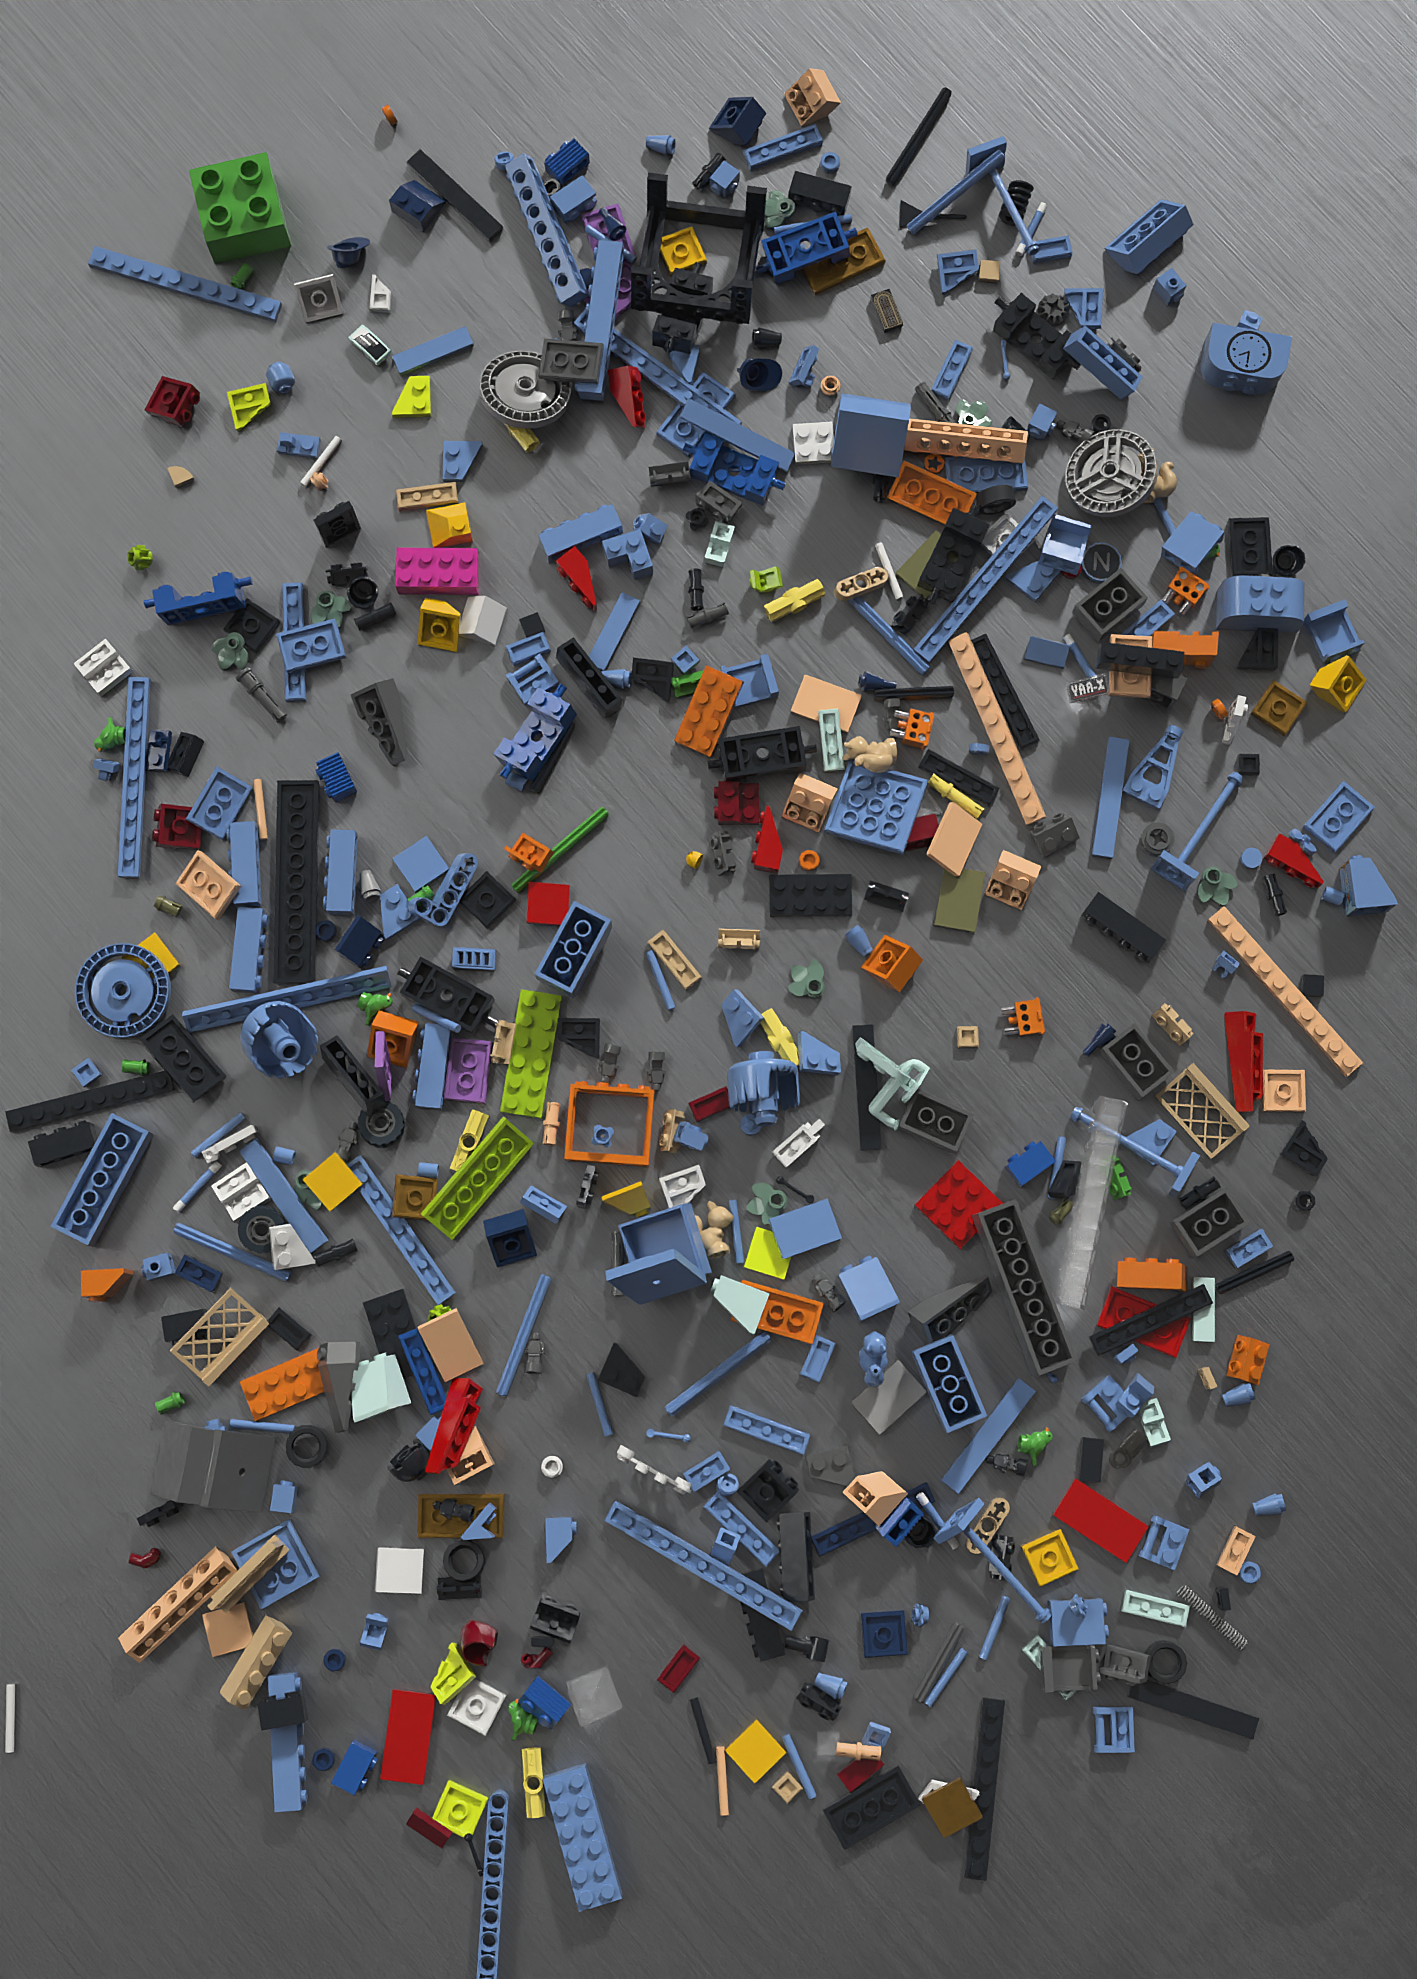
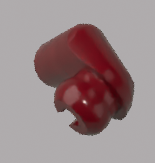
M151 1548L144 1556L131 1553L128 1563L142 1568H149L158 1563L161 1551L158 1548Z
M545 1647L539 1654H523L520 1660L525 1668L539 1669L554 1653L548 1647Z

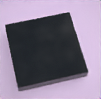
M247 598L245 600L246 608L238 609L223 630L227 634L233 632L241 634L245 641L244 646L257 654L280 624V620Z
M486 871L462 895L459 902L488 929L516 901V898Z

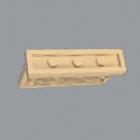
M1194 1063L1155 1095L1159 1102L1210 1159L1250 1127ZM1185 1075L1192 1081L1191 1090L1179 1089V1080ZM1177 1083L1176 1089H1171V1087ZM1194 1084L1199 1090H1194ZM1166 1091H1176L1175 1104L1166 1103L1161 1096ZM1179 1091L1191 1092L1190 1105L1178 1104ZM1194 1092L1205 1095V1106L1193 1105ZM1208 1100H1209L1214 1106H1208ZM1170 1106H1175V1112ZM1178 1106L1190 1107L1189 1119H1181L1177 1115ZM1193 1107L1205 1108L1204 1120H1192ZM1208 1108L1217 1109L1220 1112L1219 1121H1207ZM1222 1116H1223L1228 1122H1222ZM1183 1121L1189 1122V1127ZM1192 1122L1204 1123V1135H1195L1191 1131ZM1207 1123L1219 1124V1136L1206 1135ZM1222 1124H1230L1236 1132L1230 1137H1222ZM1197 1137H1203V1143ZM1206 1138H1218V1148L1212 1153L1206 1148ZM1221 1139H1227L1224 1143L1221 1144Z
M230 1288L170 1349V1352L209 1387L269 1323L261 1313L257 1312ZM232 1295L237 1299V1308L225 1309V1301ZM250 1311L254 1315L249 1322H240V1312ZM237 1312V1323H225V1313ZM213 1313H222V1324H210V1317ZM225 1327H237V1335L234 1338H225ZM210 1328H222V1338L210 1339ZM198 1329H207V1339L195 1340V1332ZM222 1342V1350L219 1353L210 1354V1343ZM207 1343V1354L195 1355V1344ZM192 1344V1355L183 1356L178 1352L182 1345ZM207 1358V1366L202 1371L198 1370L195 1367V1359Z
M276 1534L273 1535L211 1596L213 1601L208 1605V1608L211 1611L221 1608L227 1613L290 1549Z

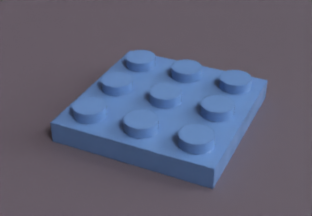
M290 1519L231 1551L239 1568H241L275 1534L290 1549L251 1588L260 1609L271 1605L320 1577Z

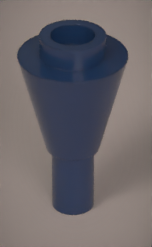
M602 207L599 213L604 219L609 238L611 240L622 239L627 230L626 226L611 216L605 207Z
M864 671L863 675L860 674L858 686L861 687V691L882 688L892 689L896 688L897 685L895 681L884 680L867 671Z
M1101 1023L1091 1043L1082 1052L1088 1057L1097 1047L1099 1048L1115 1039L1114 1033L1116 1030L1108 1023L1106 1025Z

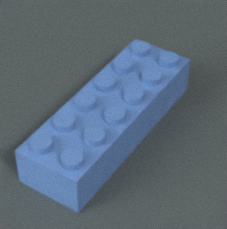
M111 1113L50 1227L88 1246L94 1247L154 1134Z
M584 1763L545 1775L543 1782L579 1912L622 1899L621 1886L587 1764Z

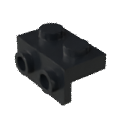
M540 1598L530 1629L570 1644L581 1613L572 1606L559 1605L553 1599Z

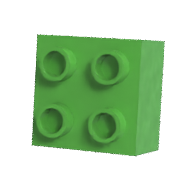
M267 152L189 170L205 242L215 264L291 246L275 175Z

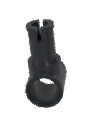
M787 1635L784 1648L803 1652V1655H806L808 1659L825 1662L829 1640L816 1636L802 1639Z

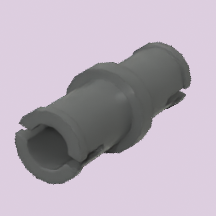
M725 602L709 609L707 607L703 608L704 611L687 616V619L692 629L706 622L712 623V620L728 615L729 612Z

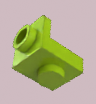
M777 566L759 572L756 570L750 571V586L761 594L783 587L780 568Z

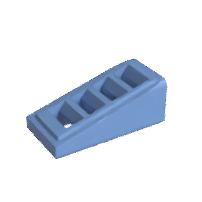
M453 947L452 968L453 970L495 971L496 950ZM459 954H463V964H459ZM468 954H472V964H468ZM477 954H480V965H476ZM485 954H489V965H485Z

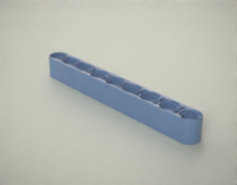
M503 1790L493 1792L488 1801L476 1979H498L510 1801L508 1794ZM496 1796L502 1797L505 1802L504 1806H495L493 1798ZM494 1819L501 1820L503 1828L500 1830L494 1829L492 1821ZM498 1842L502 1850L497 1853L493 1852L490 1844ZM491 1865L498 1866L500 1874H490L489 1867ZM495 1888L499 1896L497 1898H490L487 1890ZM488 1911L495 1912L497 1920H487L486 1913ZM488 1934L493 1935L496 1942L491 1945L487 1944L484 1936ZM491 1958L494 1961V1966L490 1968L485 1967L482 1960Z

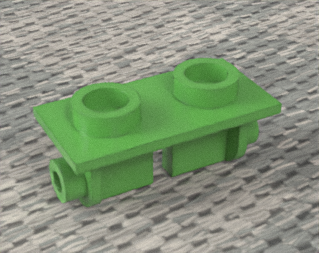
M704 670L674 677L672 684L676 698L693 694Z
M1113 1155L1098 1161L1113 1200L1130 1195L1132 1188L1127 1176L1121 1178L1119 1176L1120 1173L1125 1172L1120 1158Z

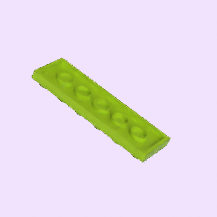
M521 989L515 1021L517 1025L510 1064H508L500 1109L501 1113L542 1119L562 995Z
M502 1117L422 1211L421 1215L453 1240L534 1143L510 1121Z

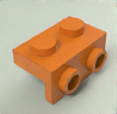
M525 833L521 834L512 849L508 846L504 847L509 852V858L517 863L520 860L523 861L522 866L531 872L535 869L541 873L554 854V851Z
M1237 1335L1227 1376L1259 1385L1270 1344L1251 1337Z

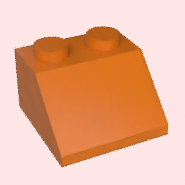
M884 935L861 968L886 987L900 992L923 959L911 946Z
M378 1011L371 1025L367 1057L375 1059L376 1032L383 1031L387 1041L391 1064L407 1068L416 1041L419 1021Z
M119 1268L81 1271V1297L88 1298V1301L106 1302V1298L113 1297L133 1276V1270Z

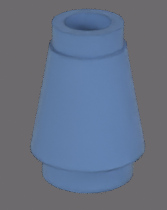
M648 135L646 138V148L667 156L675 151L676 139L672 138L671 135Z
M627 669L602 671V674L612 686L622 689L630 688L632 682L631 671H627Z
M859 925L845 933L846 940L862 956L873 950L864 929L860 928Z
M1244 1382L1222 1395L1226 1407L1252 1403L1251 1400L1256 1399L1250 1383L1244 1384Z
M1275 1493L1253 1503L1256 1516L1278 1515L1286 1511L1282 1494L1276 1495Z
M818 1673L814 1685L834 1699H842L848 1683L843 1681V1678Z

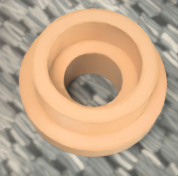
M835 376L823 378L820 386L822 392L829 396L837 394L840 390L838 378ZM832 384L834 388L829 389L827 385Z
M314 472L310 480L319 491L327 489L326 483L329 482L321 472L319 474Z

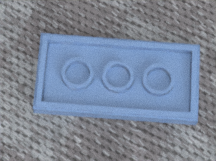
M702 372L692 385L723 409H726L735 397L734 392L705 372ZM678 403L657 430L656 435L689 457L690 453L683 451L685 443L696 447L707 432L679 418L684 406Z
M963 456L944 457L946 480L977 494L986 488L997 485H1010L1014 491L1028 490L1025 461L1024 463H1012L1009 461L973 459Z

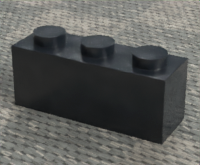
M795 171L788 198L797 206L804 205L816 211L836 212L837 216H842L846 213L852 186Z
M84 1120L74 1123V1127L68 1129L66 1127L53 1130L54 1133L46 1135V1133L35 1135L33 1137L34 1140L28 1141L34 1165L43 1167L90 1152L98 1138L94 1124Z

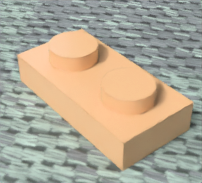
M1234 1526L1216 1565L1234 1575H1238L1256 1536Z

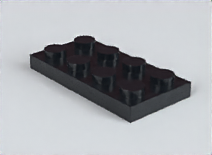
M852 874L769 875L770 917L852 916Z
M173 1014L139 1039V1042L192 1103L226 1079L225 1073Z
M404 1289L363 1302L379 1354L386 1353L387 1356L395 1354L403 1379L413 1376L398 1338L399 1335L416 1329Z
M896 1765L823 1808V1812L844 1850L921 1805L899 1765Z

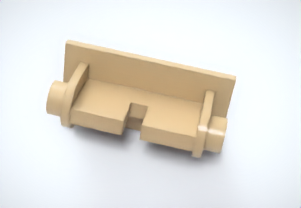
M719 929L718 947H722V949H759L760 930Z
M1166 1003L1151 1015L1157 1024L1179 1046L1194 1034L1191 1031L1192 1028L1183 1019L1178 1023L1175 1021L1179 1015Z
M499 1020L498 1024L495 1025L497 1029L493 1051L490 1054L491 1063L510 1064L516 1023H507V1021Z
M671 1109L667 1110L664 1114L662 1121L664 1129L659 1139L660 1151L678 1153V1150H680L681 1144L673 1142V1138L679 1122H685L686 1116H684V1112Z

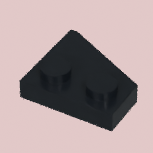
M587 1165L580 1196L576 1202L579 1208L586 1209L587 1205L592 1204L594 1193H591L592 1184H597L599 1176L595 1166Z
M614 1342L598 1381L637 1397L645 1377L619 1345Z

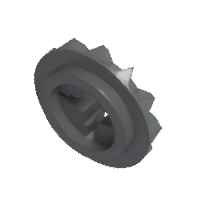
M1054 293L1048 296L1045 295L1038 304L1039 316L1049 324L1062 323L1068 317L1070 307L1067 300L1062 298L1061 295H1054ZM1057 303V310L1050 314V306Z
M1160 822L1148 825L1142 832L1141 838L1143 847L1150 854L1161 855L1164 850L1168 852L1175 840L1171 828ZM1160 832H1162L1160 839L1163 841V843L1158 842V844L1154 846L1155 839L1152 838V836L1156 837Z

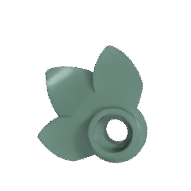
M770 191L769 199H766L765 216H767L765 227L767 229L781 226L785 218H790L795 212L794 202L786 198L781 191ZM788 205L787 209L782 210L784 206Z
M962 399L956 407V413L959 416L958 424L990 427L993 421L985 416L988 409L985 402L976 401L970 405Z
M322 591L317 595V604L311 610L312 621L315 624L335 618L337 626L340 628L343 622L342 613L351 609L350 605L344 597H337L331 591ZM325 599H330L328 604L323 603Z
M236 632L229 633L226 638H218L214 641L211 650L218 653L217 663L221 670H225L233 664L242 670L245 669L248 662V653L244 648L245 641L241 634ZM232 639L236 641L235 646L232 645Z
M1208 867L1202 874L1203 881L1198 886V896L1202 903L1212 898L1217 904L1226 905L1229 900V890L1238 887L1237 881L1233 875L1222 873L1217 867ZM1209 874H1213L1216 879L1214 881L1210 880Z
M813 959L808 969L798 965L791 967V976L794 982L788 986V989L792 994L799 997L808 995L811 998H817L824 993L825 985L822 981L824 970L817 960ZM811 985H817L818 990L812 991L810 988Z
M303 1170L296 1176V1186L293 1190L303 1204L306 1202L313 1209L319 1210L323 1203L302 1180L312 1171Z
M757 1183L752 1185V1190L756 1197L749 1202L746 1209L754 1215H762L763 1224H769L768 1219L779 1216V1211L786 1207L787 1196L780 1190H774L769 1184ZM775 1197H779L781 1199V1203L779 1205L773 1203V1199Z

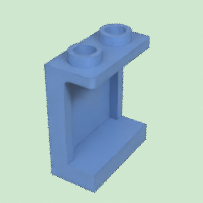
M1190 511L1162 546L1161 556L1176 566L1184 567L1196 575L1199 572L1201 563L1217 543L1223 541L1224 531L1220 526L1206 521L1201 514H1195Z
M1054 514L1038 564L1077 575L1092 526Z
M1345 599L1308 613L1304 618L1306 627L1323 663L1327 661L1332 663L1342 658L1345 654H1349V656L1360 652V648L1365 644L1363 639L1359 641L1347 615L1346 609L1348 604Z
M768 654L760 655L759 660L728 668H725V665L721 666V672L744 681L733 709L778 697L779 690Z
M1084 1599L1088 1606L1086 1616L1084 1617L1082 1615L1077 1617L1073 1613L1069 1605L1070 1600H1048V1609L1051 1614L1049 1618L1051 1645L1106 1644L1105 1639L1109 1638L1108 1625H1104V1616H1107V1605L1103 1603V1599Z

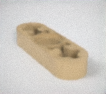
M875 567L841 580L834 590V595L840 601H848L879 589L885 585L888 573L881 567ZM861 580L865 582L866 587H859L856 581Z
M994 1498L973 1528L975 1533L979 1530L980 1533L988 1536L986 1540L983 1537L981 1538L986 1545H988L1009 1513V1503L1003 1498ZM1003 1502L1005 1510L1004 1512L999 1511L996 1517L1000 1518L997 1522L995 1518L987 1514L989 1511L994 1514L996 1511L994 1504ZM986 1519H990L994 1524L990 1532H985L982 1529V1522ZM967 1537L966 1548L971 1553H981L977 1547L974 1550L971 1548L972 1543H970V1539Z

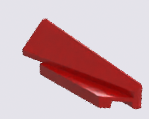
M1248 1011L1225 1012L1224 1018L1236 1111L1252 1112L1254 1110V1101L1260 1100L1263 1096V1033L1255 1032L1256 1013Z
M454 1378L451 1382L425 1472L428 1474H440V1471L458 1466L481 1409L475 1402L483 1388L470 1378Z

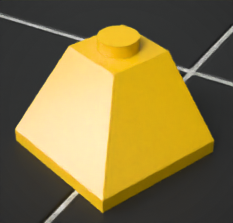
M466 503L426 510L433 548L473 541Z
M425 598L420 607L417 644L457 652L461 614L446 601Z
M1345 656L1320 668L1310 683V687L1319 698L1346 713L1365 684L1366 678L1350 656Z
M641 1181L601 1197L605 1205L630 1216L636 1215L637 1218L648 1214V1209H651Z

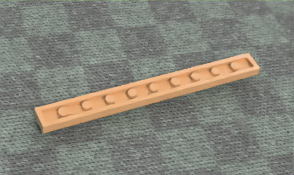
M965 632L948 642L1026 825L1033 824L1046 818V814L969 634Z
M1225 906L1207 920L1345 1077L1363 1063Z

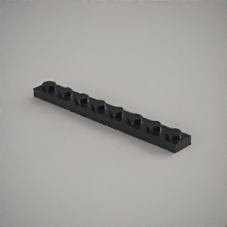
M165 1071L16 1108L5 1111L9 1132H16L175 1091L171 1077Z
M982 1697L973 1789L979 1791V1795L974 1802L982 1814V1819L969 1825L964 1878L987 1880L1005 1700Z

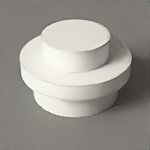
M549 1456L543 1460L541 1469L545 1476L554 1478L561 1474L563 1464L558 1457Z

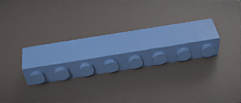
M599 240L598 247L594 249L596 264L592 266L591 270L593 285H589V297L591 299L590 304L587 303L586 305L588 321L584 322L583 334L585 335V341L583 342L603 343L604 350L599 384L575 383V391H578L580 399L604 401L625 253L623 242Z

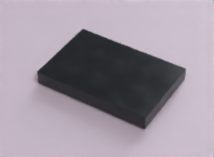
M1269 517L1229 518L1228 535L1231 577L1258 576L1259 574H1269V576H1272Z

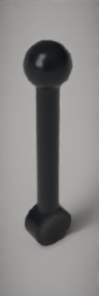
M782 1176L776 1178L778 1184H783L804 1197L807 1203L814 1202L813 1195H807L786 1182Z
M467 1833L464 1839L469 1844L478 1874L481 1877L484 1871L472 1842L473 1836L471 1833Z

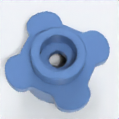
M596 1125L594 1127V1137L591 1139L592 1144L604 1145L606 1148L612 1145L611 1136L614 1134L613 1128Z
M1075 1594L1073 1599L1069 1601L1070 1608L1077 1617L1080 1615L1084 1617L1086 1616L1088 1606L1083 1597L1079 1598Z
M914 1605L911 1612L914 1625L922 1627L923 1624L928 1623L929 1611L926 1606Z

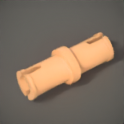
M547 1102L546 1119L543 1121V1126H545L543 1145H556V1132L560 1124L558 1122L559 1103L551 1102L550 1104V1102Z
M837 1742L836 1756L853 1757L855 1760L863 1758L880 1761L881 1746L862 1745L860 1742H857V1744Z

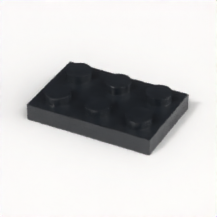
M350 501L337 504L334 509L329 512L320 513L313 520L326 548L361 529Z

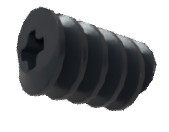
M1015 180L1009 184L1007 191L1023 220V213L1027 209L1025 206L1029 204L1028 199L1031 198V192H1033L1034 187L1026 181ZM1003 203L999 212L1000 220L1005 224L1016 226L1005 203Z

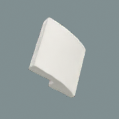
M106 639L74 663L101 697L133 672Z
M247 1162L212 1185L219 1200L224 1204L235 1223H238L240 1218L250 1208L263 1206L271 1201L267 1191Z
M378 1547L375 1592L421 1593L424 1549Z

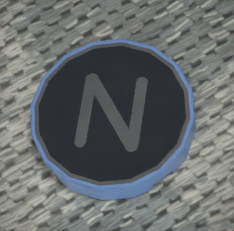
M1103 542L1095 543L1089 546L1083 554L1082 571L1091 581L1103 583L1121 568L1122 561L1121 555L1115 547Z

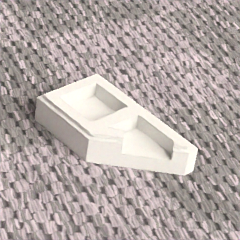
M372 275L370 312L390 313L391 291L384 286L376 275Z

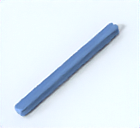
M1000 150L994 152L907 224L908 230L912 234L918 232L1005 160L1004 154Z
M860 596L848 600L921 675L929 670V665Z
M177 1223L174 1228V1234L285 1282L291 1276V1271L287 1269L274 1270L273 1263L183 1224Z
M541 1274L497 1387L496 1393L499 1395L507 1396L551 1282L549 1276Z
M765 1331L760 1333L666 1405L665 1409L669 1415L674 1416L771 1342L768 1333Z

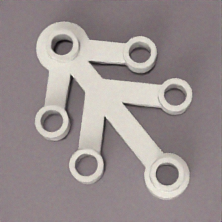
M620 1445L617 1451L618 1459L627 1464L629 1460L637 1464L635 1469L644 1474H647L648 1471L656 1474L655 1480L666 1485L667 1481L675 1485L673 1489L683 1495L686 1492L691 1493V1483L678 1476L674 1481L641 1461L634 1459L633 1457L636 1453Z

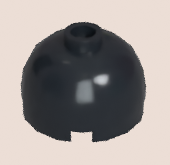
M419 1439L412 1441L415 1445L411 1447L408 1445L404 1446L390 1460L392 1466H387L392 1475L400 1481L411 1482L416 1479L419 1481L427 1475L425 1469L430 1454Z

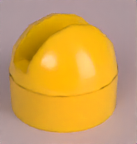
M695 851L690 852L686 856L687 865L698 869L702 862L703 854Z

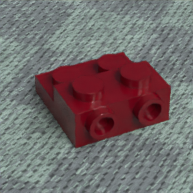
M162 376L144 410L150 415L163 418L167 423L183 427L184 423L188 422L191 418L193 406L197 405L200 401V392L192 384Z
M718 781V787H714V799H718V806H714V819H718V825H759V783Z
M161 803L158 809L154 810L153 820L157 822V829H153L152 841L156 842V847L200 849L201 828L185 820L192 807Z

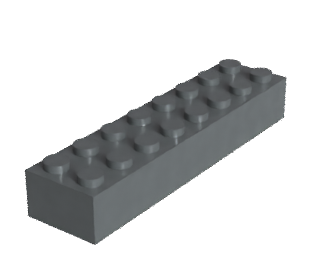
M1017 1199L971 1215L1031 1376H1040L1077 1361Z

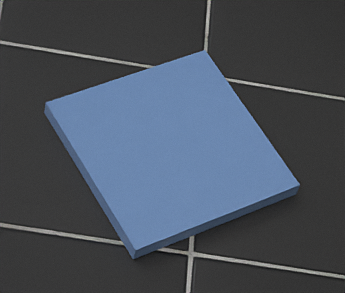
M850 759L827 821L825 833L903 855L923 800L928 780L890 769L882 773H874L862 766H855L854 760Z

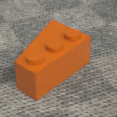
M1154 631L1151 635L1152 648L1185 652L1183 667L1193 665L1197 669H1205L1211 665L1217 656L1219 632H1212V635H1200L1199 631H1193V635H1181L1180 631Z
M1124 1258V1261H1118L1117 1287L1145 1290L1158 1289L1162 1291L1180 1290V1292H1186L1188 1266L1179 1263L1178 1259H1166V1263H1158V1259L1145 1258V1262H1137V1258Z

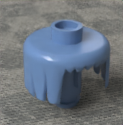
M273 1001L260 1005L247 1016L241 1028L240 1042L244 1054L258 1071L268 1077L274 1076L281 1079L284 1078V1075L289 1078L294 1076V1072H303L305 1070L304 1064L310 1065L313 1058L310 1054H317L316 1045L318 1044V1037L316 1035V1028L299 1008L287 1002Z
M771 1051L753 1052L748 1055V1061L734 1064L727 1071L729 1105L735 1111H738L739 1106L741 1112H746L748 1104L749 1112L756 1115L754 1119L756 1125H774L778 1120V1117H775V1113L779 1110L780 1102L782 1110H787L789 1103L791 1108L800 1104L798 1068L795 1063L789 1060L774 1059V1053Z

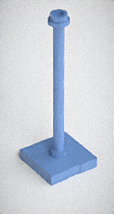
M1004 136L967 149L966 176L997 150H1000L1005 156L1007 141ZM1003 160L989 174L1026 244L1025 252L1029 256H1033L1039 252V244L1036 241L1033 242L996 170L1004 167L1005 160Z
M1233 772L1227 777L1228 784L1178 859L1164 850L1150 868L1184 892L1199 874V872L1186 865L1185 862L1234 788L1241 786L1243 777L1237 772Z
M1075 1107L1070 1116L1074 1122L1079 1120L1173 1173L1177 1180L1169 1195L1177 1197L1200 1155L1192 1152L1185 1166L1179 1165L1178 1167L1082 1113L1083 1109L1081 1107L1080 1109Z
M977 1498L956 1510L934 1536V1540L941 1544L958 1533L963 1532L1037 1614L1035 1619L1045 1623L1051 1617L1050 1610L1048 1608L1043 1609L970 1528L971 1520L984 1506L981 1499Z

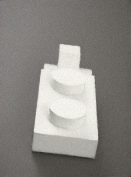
M820 1119L812 1126L808 1122L805 1125L803 1124L772 1153L787 1168L820 1137L818 1132L825 1124Z
M250 1125L202 1151V1154L207 1163L219 1159L222 1151H225V1153L233 1151L237 1148V1143L243 1141L245 1144L255 1139L254 1134L259 1131L256 1125Z

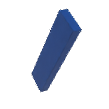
M418 1328L399 1335L398 1338L429 1414L431 1415L443 1410L447 1397Z

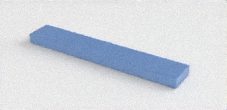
M689 398L679 418L757 458L763 455L778 461L779 469L787 472L795 455L794 452Z
M302 582L282 583L283 632L304 627V585ZM284 665L285 701H306V669L287 674Z
M1110 736L1108 738L1092 856L1113 858L1129 739Z
M258 1138L242 1148L239 1152L308 1251L313 1253L329 1241Z
M1018 1378L941 1481L959 1494L1036 1391Z

